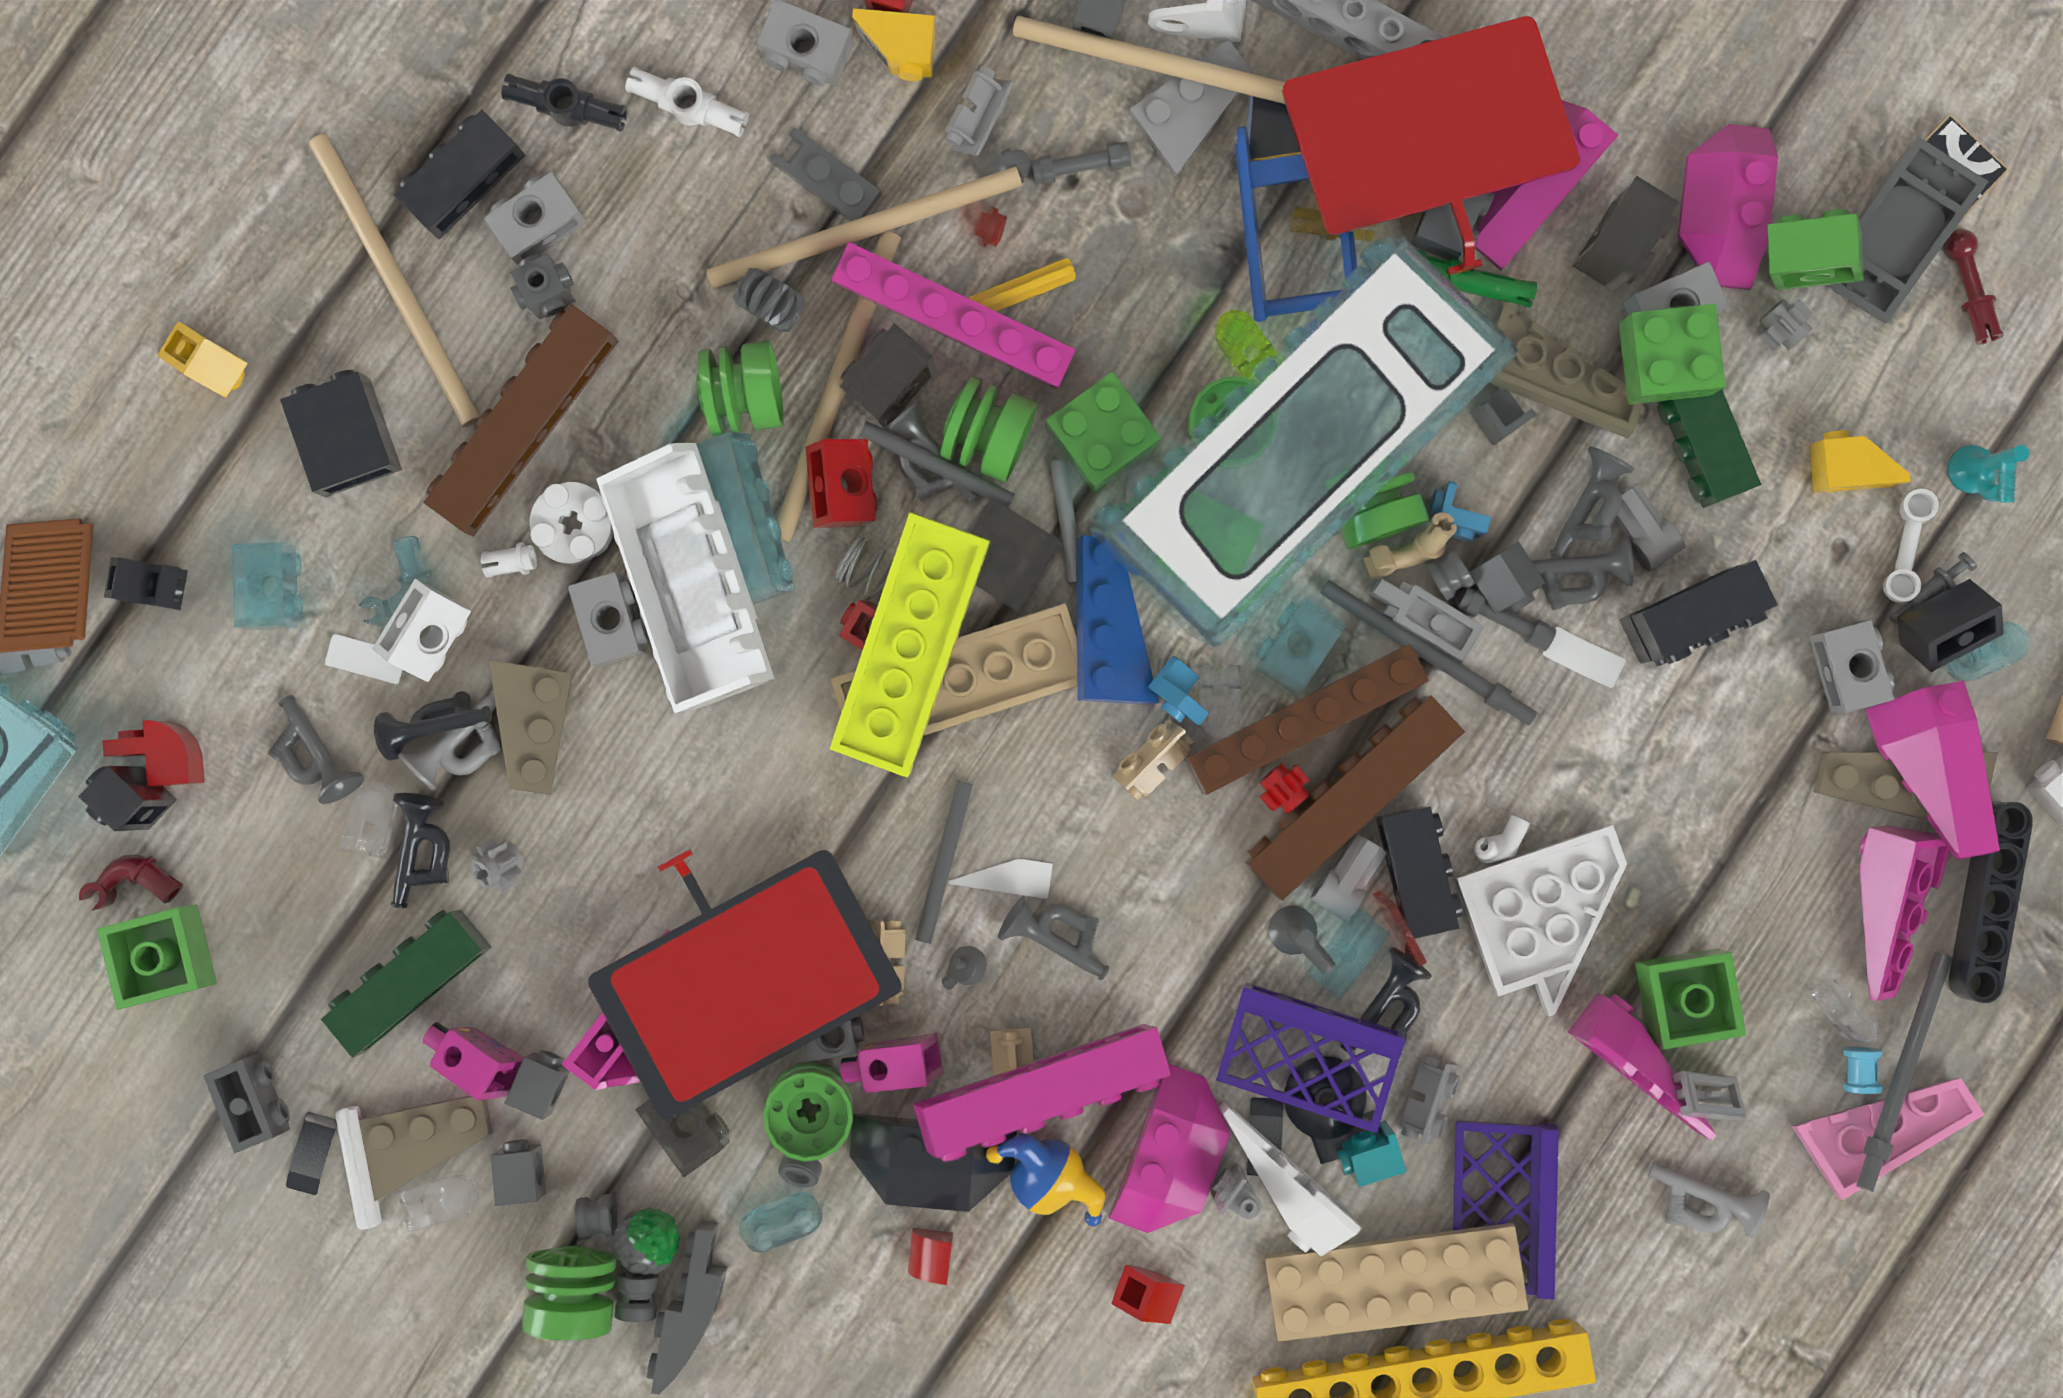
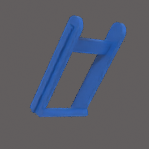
M1246 126L1237 127L1235 150L1254 321L1262 322L1271 316L1340 307L1360 288L1354 231L1340 234L1346 289L1273 300L1266 299L1254 188L1309 180L1302 154L1251 162Z

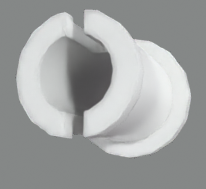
M523 542L517 543L515 548L490 552L484 551L481 553V564L499 563L482 568L487 578L514 572L528 575L530 570L537 567V557L533 546H526Z

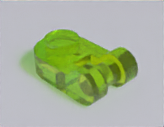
M1230 310L1218 319L1214 329V338L1239 377H1245L1257 382L1259 380L1258 375L1267 369L1272 371L1282 364L1277 351L1253 318L1246 312ZM1253 345L1259 355L1248 362L1242 352Z

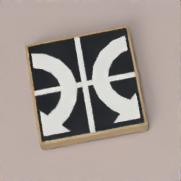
M1951 114L1947 115L1923 139L1989 181L1967 213L2010 170Z

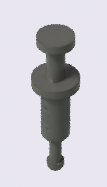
M1962 552L1958 556L1960 561L1949 570L1945 571L1937 567L1933 571L1935 576L1921 586L1919 594L1899 610L1892 612L1889 615V619L1892 622H1897V616L1910 608L1926 602L1945 589L1956 586L1953 581L1955 577L1966 569L1973 571L1977 568L1974 560L1967 553Z

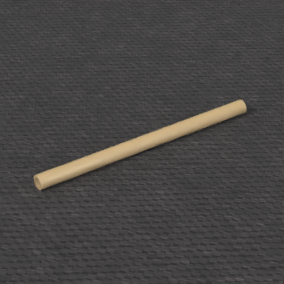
M1019 15L1014 23L1013 36L1285 104L1282 94V87L1285 83L1283 81Z
M326 134L313 137L309 141V145L462 427H469L477 423L480 418L478 411L329 137Z
M1017 166L706 269L712 288L715 289L739 281L742 276H745L749 268H758L766 272L847 245L848 242L853 243L1022 187Z
M890 231L881 233L874 254L892 262L901 237ZM860 296L856 300L771 534L772 537L788 543L791 542L809 493L805 447L829 438L877 306Z

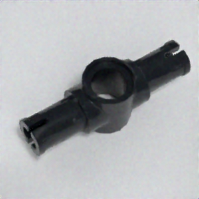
M509 73L505 76L504 82L509 85H502L501 97L503 100H511L536 107L537 112L552 116L557 123L563 126L572 127L578 124L586 125L588 122L616 129V131L620 132L624 129L625 123L621 122V120H627L628 107L626 105H618L594 98L593 93L577 89L571 81L565 78H557L551 81L543 80L541 83ZM562 97H573V102L568 108L563 110L556 109L557 103Z

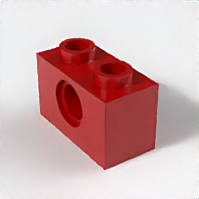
M823 439L806 446L813 528L859 527L876 521L878 503L877 497L873 492L871 474L873 470V457L869 452L868 440ZM841 476L847 483V491L842 486Z

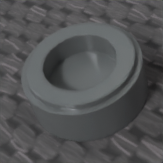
M783 1155L778 1173L784 1181L791 1185L811 1187L818 1183L822 1165L818 1160L804 1162Z

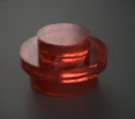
M991 206L987 213L981 211L975 224L973 234L979 237L978 245L984 248L987 245L994 247L998 245L1006 225L1007 216L998 213L999 209Z

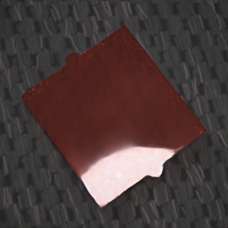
M1380 890L1373 893L1374 899L1404 953L1419 966L1427 963L1396 904Z

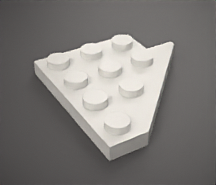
M1606 825L1454 878L1496 996L1499 997L1535 984L1545 1015L1550 1017L1556 1014L1627 865L1614 825Z

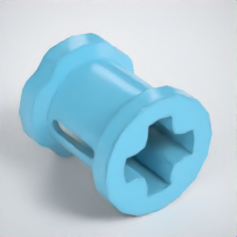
M1872 1047L1843 1048V1056L1847 1057V1082L1843 1083V1090L1858 1094L1882 1093L1883 1085L1878 1083V1058L1882 1057V1049Z

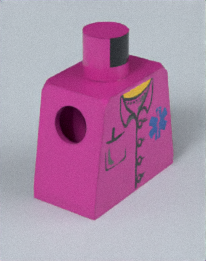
M435 1022L423 1037V1043L436 1051L430 1061L431 1068L474 1099L480 1101L508 1096L524 1056L473 1027L448 1029L439 1022Z
M930 1033L870 1043L858 1051V1056L841 1059L840 1071L844 1083L862 1081L865 1093L927 1086L944 1073L938 1034Z

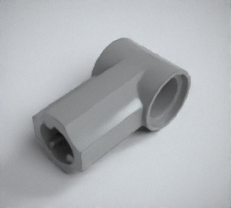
M1639 484L1632 486L1622 493V504L1615 519L1631 540L1634 558L1645 570L1652 571L1686 547L1679 530L1668 519H1662Z
M1356 833L1333 869H1328L1322 876L1310 899L1341 920L1348 921L1362 902L1366 893L1364 888L1387 852Z

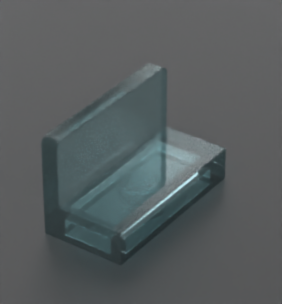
M1357 908L1351 918L1342 924L1324 948L1336 963L1335 967L1330 972L1322 974L1317 966L1312 963L1306 973L1341 999L1390 936V933L1372 920L1366 912Z

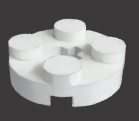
M566 482L550 485L538 497L531 510L530 535L532 541L540 548L543 554L559 563L567 565L585 563V561L591 560L593 557L603 553L613 537L614 531L606 507L602 502L601 494L582 483ZM573 512L578 513L577 520L582 522L581 529H573L571 535L566 534V527L562 525L563 518L569 517Z

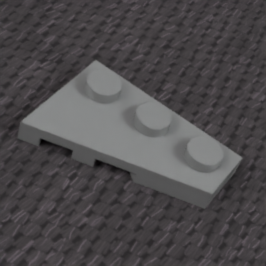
M1229 39L1199 60L1252 74V70ZM1174 77L1130 108L1129 115L1173 176L1177 178L1188 160L1198 150L1219 118L1223 116L1239 92Z

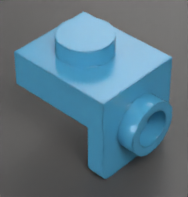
M1448 481L1442 486L1441 490L1435 489L1430 502L1429 513L1434 514V516L1437 513L1450 514L1455 520L1452 525L1456 524L1457 531L1452 538L1473 542L1474 538L1479 539L1487 534L1491 517L1453 507L1452 503L1457 483Z
M1172 656L1148 688L1165 701L1161 708L1180 723L1186 717L1200 726L1209 714L1187 694L1197 682L1198 675L1180 659Z

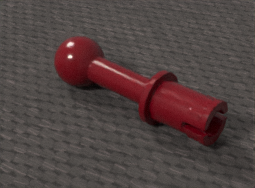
M1957 229L1952 232L1944 243L1943 250L1950 260L1957 262L1968 302L1964 303L1961 309L1963 312L1968 313L1976 345H1982L1987 343L1988 334L1986 330H1988L1991 342L2002 338L2004 333L2000 328L1995 312L1994 303L1996 302V296L1985 295L1973 257L1978 249V239L1970 230Z

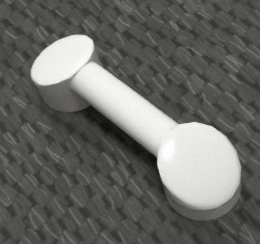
M1927 489L1911 491L1900 504L1899 512L1905 525L1895 570L1884 579L1882 584L1885 595L1897 603H1905L1914 599L1921 589V581L1918 575L1912 571L1922 524L1934 517L1939 507L1937 497Z

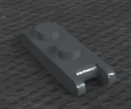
M793 128L789 136L799 143L800 147L788 162L775 153L769 161L847 220L853 221L865 217L881 197V190L801 131Z

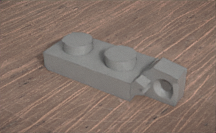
M1380 579L1379 581L1377 580L1369 594L1387 606L1383 614L1391 618L1393 622L1460 663L1464 662L1484 629L1478 622L1415 584L1409 585L1401 582L1397 588L1384 579Z

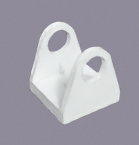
M1207 0V3L1156 9L1149 13L1148 25L1152 29L1166 34L1224 42L1228 39L1231 42H1241L1246 0ZM1162 20H1176L1183 22V24L1167 23Z

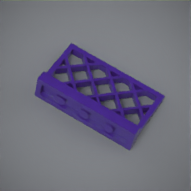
M1246 982L1242 989L1216 1081L1377 1133L1405 1044L1406 1033ZM1245 1013L1262 1017L1270 1032L1249 1042L1241 1027ZM1271 1020L1285 1025L1275 1029ZM1294 1027L1304 1032L1310 1045L1289 1055L1278 1034ZM1311 1033L1325 1038L1315 1042ZM1239 1036L1244 1046L1234 1050ZM1273 1037L1284 1059L1263 1069L1252 1047ZM1332 1040L1343 1043L1350 1058L1329 1069L1318 1047ZM1351 1046L1365 1051L1355 1055ZM1313 1050L1324 1072L1303 1082L1292 1060ZM1245 1051L1248 1052L1258 1072L1246 1078L1228 1074L1231 1059ZM1372 1053L1390 1058L1386 1074L1372 1081H1369L1359 1060ZM1354 1063L1364 1085L1343 1095L1333 1073ZM1287 1064L1298 1085L1283 1092L1274 1089L1267 1073ZM1261 1077L1265 1085L1253 1082V1080ZM1328 1077L1338 1098L1325 1105L1314 1102L1306 1087ZM1383 1082L1378 1097L1373 1087ZM1301 1090L1305 1098L1292 1094ZM1368 1090L1376 1104L1372 1120L1354 1115L1347 1100ZM1342 1103L1346 1112L1333 1107Z
M1456 1120L1453 1230H1461L1462 1221L1474 1210L1489 1226L1505 1224L1518 1213L1529 1225V1234L1518 1243L1520 1259L1528 1267V1283H1524L1526 1294L1537 1295L1538 1299L1555 1300L1559 1140L1557 1125ZM1464 1131L1482 1132L1493 1145L1475 1160L1464 1148ZM1491 1133L1505 1134L1498 1140H1496ZM1513 1134L1531 1135V1151L1519 1162L1502 1146ZM1498 1149L1510 1161L1513 1167L1496 1182L1480 1164ZM1463 1156H1465L1471 1162V1165H1469L1464 1171ZM1531 1160L1529 1175L1523 1169V1166ZM1474 1169H1477L1492 1185L1476 1201L1463 1189V1179ZM1519 1171L1530 1183V1193L1516 1204L1501 1186ZM1495 1191H1498L1511 1205L1512 1209L1498 1222L1494 1223L1479 1206ZM1462 1197L1470 1204L1463 1212ZM1530 1202L1528 1217L1522 1208ZM1529 1244L1527 1258L1521 1250Z

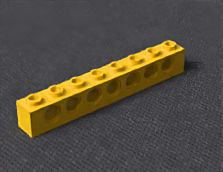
M1556 1319L1548 1322V1327L1532 1329L1531 1326L1526 1325L1514 1326L1507 1329V1334L1491 1336L1490 1333L1486 1332L1473 1333L1466 1336V1341L1450 1343L1446 1339H1437L1426 1342L1425 1348L1409 1350L1406 1346H1395L1385 1349L1384 1355L1368 1357L1365 1353H1354L1344 1356L1343 1361L1327 1364L1324 1360H1312L1303 1363L1301 1369L1286 1371L1284 1367H1271L1262 1370L1261 1375L1253 1376L1252 1381L1255 1398H1288L1292 1391L1299 1388L1309 1391L1307 1398H1509L1596 1383L1588 1332L1578 1322L1573 1323L1572 1319ZM1553 1347V1355L1550 1360L1545 1363H1538L1536 1361L1537 1354L1542 1348ZM1512 1354V1363L1508 1368L1503 1370L1495 1369V1362L1499 1356ZM1465 1360L1472 1362V1368L1467 1375L1462 1377L1454 1376V1368L1459 1362ZM1424 1367L1431 1369V1375L1426 1382L1420 1384L1412 1382V1377L1416 1370ZM1382 1374L1390 1376V1383L1385 1389H1371V1383L1376 1376ZM1343 1381L1350 1384L1349 1390L1344 1396L1333 1397L1329 1395L1330 1389L1335 1383Z

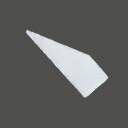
M1016 859L949 880L948 883L1047 899L1053 864Z

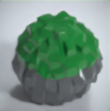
M651 1207L639 1210L638 1212H630L614 1231L612 1247L615 1249L614 1254L616 1258L621 1260L622 1265L632 1273L657 1274L669 1267L679 1248L680 1235L678 1225L675 1224L676 1220L668 1213Z

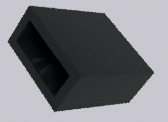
M344 370L330 376L331 381L318 386L312 383L298 386L291 390L292 395L280 399L313 493L323 497H329L402 470L371 379L358 371Z

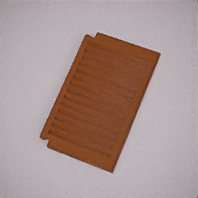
M77 518L6 525L0 592V653L73 647L74 640L85 639L93 524H82V519Z

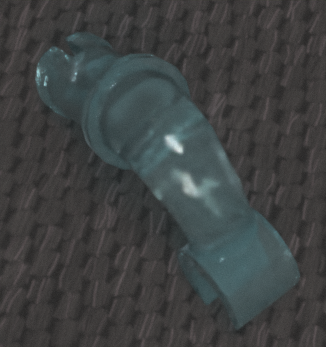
M416 536L402 537L393 541L401 576L398 577V582L401 586L396 594L385 600L373 596L363 599L358 605L359 607L370 609L378 606L373 618L363 620L362 622L378 627L387 625L415 578L428 585V579L432 574L430 570L425 568L419 539Z

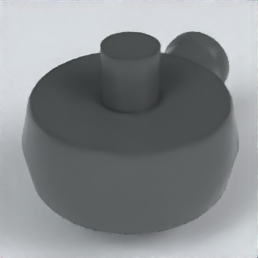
M1003 150L1001 152L1002 156L994 163V173L1017 166L1021 182L1023 183L1024 178L1032 170L1030 157L1023 150Z
M963 946L955 950L949 961L950 974L942 979L943 986L951 990L957 983L972 985L979 982L983 978L987 967L983 952L973 946Z

